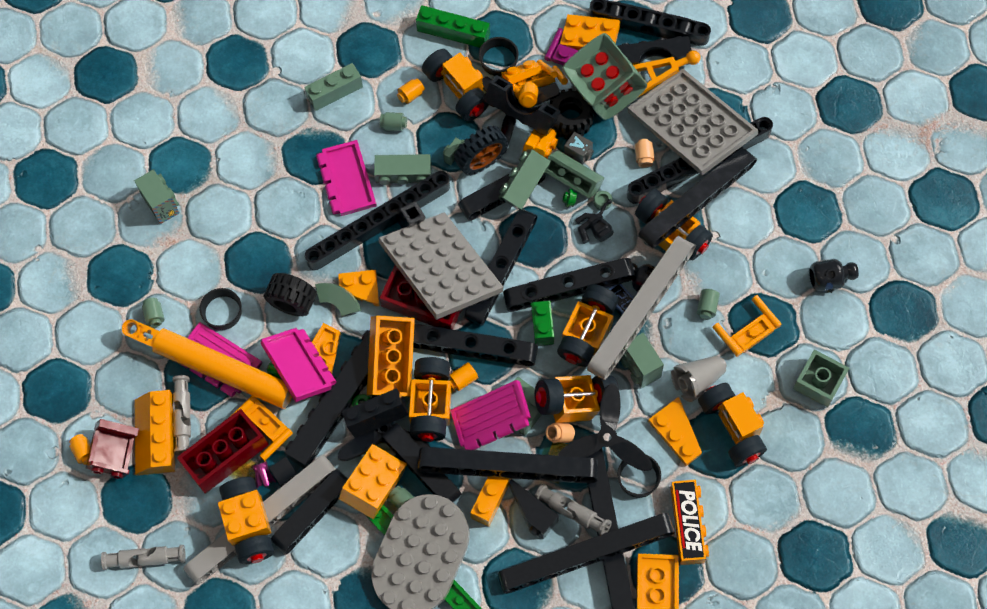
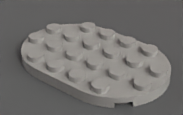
M420 495L405 502L394 514L372 566V583L375 592L388 608L434 609L448 595L468 549L470 539L467 520L464 513L455 503L439 495Z

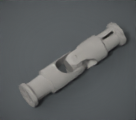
M185 375L173 377L174 393L172 394L175 455H180L189 448V438L191 437L190 392H188V382H190V379Z
M541 485L535 494V497L548 504L549 508L574 520L587 529L592 528L599 532V535L608 533L611 527L609 519L604 520L587 507L580 505L559 492L555 493L549 490L546 485Z
M184 545L173 548L162 546L148 549L119 550L118 553H101L103 570H107L110 567H120L121 569L147 565H163L174 561L185 563L186 560ZM138 555V560L134 559L133 556Z

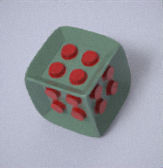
M606 33L597 36L587 43L562 68L577 91L603 120L618 114L647 88L646 81Z

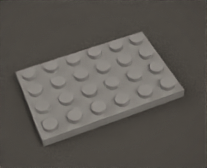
M683 68L628 107V113L701 175H704L758 135L757 128Z
M445 212L428 218L415 226L405 227L379 237V244L436 320L503 292L504 287Z

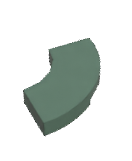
M333 283L315 284L319 302L333 304L339 309L342 316L361 311L356 298L345 288Z

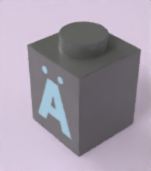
M576 132L572 134L564 146V154L582 165L586 159L590 160L594 153L593 142Z

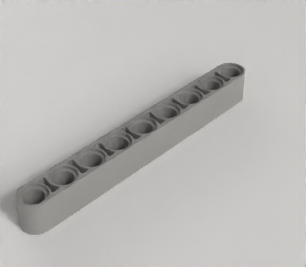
M680 236L675 238L589 362L587 371L603 380L608 378L693 254L696 247L695 244Z
M325 455L314 460L263 502L270 527L310 496L336 470ZM226 532L184 566L183 570L195 585L204 582L237 555L235 546H232L227 539Z

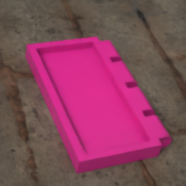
M357 140L322 149V153L316 155L319 168H321L320 172L323 183L326 184V193L328 199L331 200L329 201L330 207L334 215L340 213L341 216L377 207Z
M201 322L198 323L188 336L190 340L257 369L263 364L261 360ZM189 369L191 372L198 375L199 377H205V381L212 384L216 388H219L222 385V382L218 380H215L209 376L199 373L193 369ZM223 383L220 389L230 397H233L236 392L239 394L242 392Z
M297 328L261 339L263 349L295 402L329 391L331 386L336 384L335 378L328 371L327 365L322 357L319 356V352L314 344L310 342L311 339L304 329L298 330Z
M518 380L512 381L450 410L460 446L465 447L466 450H476L481 445L485 446L496 441L497 437L500 439L514 433V429L515 431L529 426L528 419L531 418L521 383Z

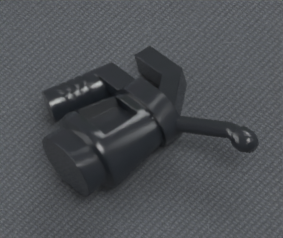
M608 199L603 204L599 213H584L575 219L577 224L588 219L578 227L582 243L590 241L586 232L589 228H591L594 237L600 242L607 240L613 235L612 226L602 216L606 206L612 203L611 199Z

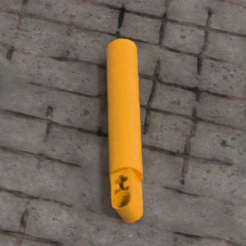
M133 319L126 320L122 325V332L126 336L151 346L154 353L272 405L285 409L292 399L282 379L165 328L159 331ZM136 325L135 333L131 334V327ZM144 333L153 335V338L150 339L144 336Z

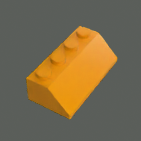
M170 390L151 391L135 399V427L139 428L138 436L135 437L136 476L175 472L172 393Z

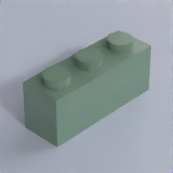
M351 63L304 88L307 99L313 109L317 111L363 88L361 75L354 64Z
M527 149V151L522 152L519 157L520 163L511 170L509 181L504 183L499 191L501 193L500 199L520 210L524 207L551 162L533 149Z
M558 150L548 157V160L551 162L546 168L545 173L587 198H591L599 191L604 181L603 176Z
M430 154L375 155L374 177L375 182L381 185H388L389 183L401 185L419 183L431 175Z

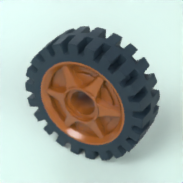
M494 125L487 128L484 127L481 131H476V134H471L469 139L466 138L464 144H460L459 149L454 154V160L466 175L477 174L478 171L482 172L484 168L490 167V164L496 163V159L499 160L501 158L500 155H503L505 153L504 150L508 148V140L498 127Z

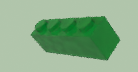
M421 5L416 18L418 32L478 48L490 36V23L423 5Z

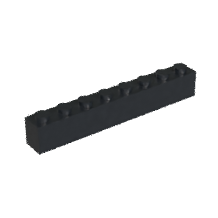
M370 330L365 331L360 345L354 347L351 358L348 362L345 361L338 377H334L336 384L331 386V390L326 393L324 392L320 396L318 406L309 412L308 420L298 428L297 436L285 448L287 458L304 469L315 460L343 419L342 411L351 407L353 399L360 394L367 383Z

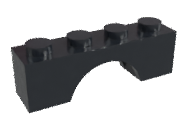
M677 36L671 39L661 38L656 41H641L633 44L624 43L617 46L632 65L640 64L643 60L652 56L674 57L676 61L686 57L687 53L692 51L689 36Z
M498 75L489 82L483 97V101L487 102L490 106L496 107L506 115L512 116L522 124L528 125L545 136L554 128L561 112L546 102L538 107H523L514 94L513 84Z

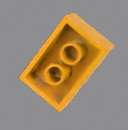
M372 444L343 486L339 500L374 519L402 477L407 463Z

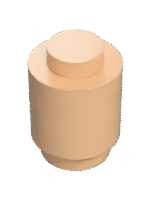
M640 139L635 144L636 162L639 167H651L655 160L653 142L648 139Z
M552 423L546 429V437L553 443H570L575 436V430L569 423Z

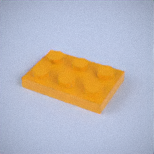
M567 14L560 44L580 50L591 40L603 33L608 34L616 44L620 20Z
M637 555V609H679V555Z

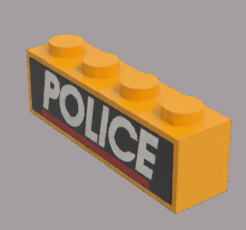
M696 480L673 481L670 488L680 565L703 564L706 557H709L708 545H704L703 538L706 537V527L701 522V517H704L703 505H699L698 499L701 498V488L697 486Z

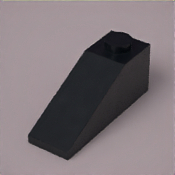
M511 479L509 481V488L529 527V532L537 538L540 536L544 539L559 521V515Z

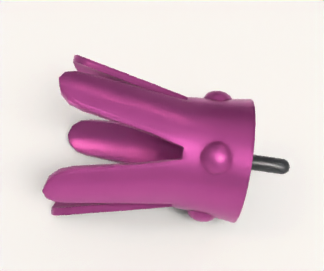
M257 457L258 463L252 465L255 472L256 488L258 489L262 485V481L265 486H268L269 482H276L268 469L267 461L260 462Z

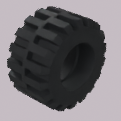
M568 88V91L563 89L559 96L550 99V105L561 111L553 128L559 137L565 136V139H569L574 132L584 136V132L588 133L590 131V127L593 124L594 110L577 89L576 91H572V88ZM566 110H575L580 115L576 118H566L561 113Z
M275 273L272 275L263 297L271 306L279 311L293 316H307L317 291L301 278L286 273Z

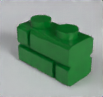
M551 301L531 303L535 344L538 346L553 345L554 329Z

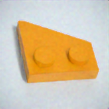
M376 270L338 274L339 286L351 292L356 300L362 302L364 300L373 303L374 306H380Z

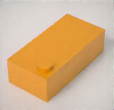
M371 317L367 395H381L397 388L402 397H410L415 318Z

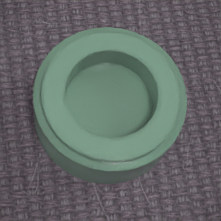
M607 191L597 192L594 195V206L601 210L603 204L608 199L612 200L611 194ZM612 203L608 204L605 210L609 209Z

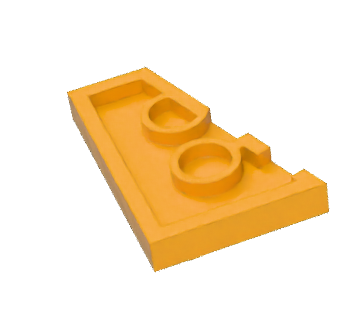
M323 323L312 343L319 352V356L322 357L327 365L328 371L332 374L341 333L339 330Z
M679 397L648 420L650 425L685 466L702 454Z

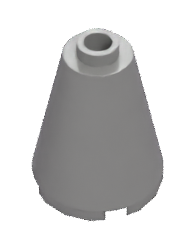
M719 356L687 362L673 367L671 379L677 391L681 390L683 393L681 397L688 402H693L726 372L727 365L725 360Z

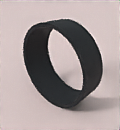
M504 37L488 39L479 50V59L483 69L493 76H502L501 73L507 71L508 68L494 70L487 67L483 63V56L489 49L498 46L509 49L515 57V62L510 67H515L518 60L517 46L511 40Z
M217 288L211 290L203 297L199 311L202 319L210 327L216 330H227L235 326L240 320L242 306L240 298L235 292L226 288ZM218 297H230L239 305V312L236 318L225 325H213L206 319L207 306Z
M650 456L648 458L656 473V484L653 490L644 494L632 493L622 485L621 473L628 464L624 461L620 463L617 477L621 488L628 495L636 498L646 497L659 486L661 469L658 463Z

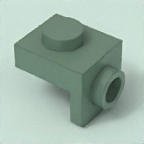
M455 138L450 145L445 147L443 151L444 162L451 166L454 162V154L459 149L460 144H464L463 139Z

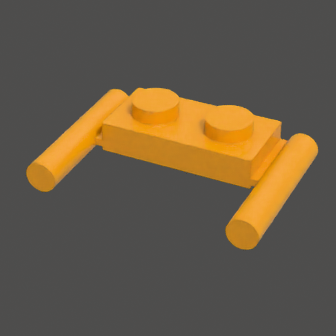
M528 60L522 65L508 68L507 71L501 73V78L513 84L542 73V71L552 78H556L558 73L542 60H537V62Z
M553 66L552 68L558 73V80L562 85H566L568 79L557 66ZM542 71V73L513 83V88H515L514 94L519 99L520 88L523 84L532 82L537 87H544L555 82V78Z
M758 295L754 296L751 300L763 315L732 337L726 333L719 323L712 327L736 357L745 353L782 325Z
M254 396L248 398L235 411L237 412L239 409H242L253 424L273 442L259 455L264 461L293 434L289 428Z

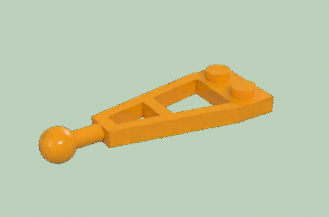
M695 50L689 51L686 57L676 61L674 57L633 65L638 72L647 70L651 79L641 95L679 72L678 67L686 64H698L701 59L699 52ZM671 66V69L656 77L653 69Z

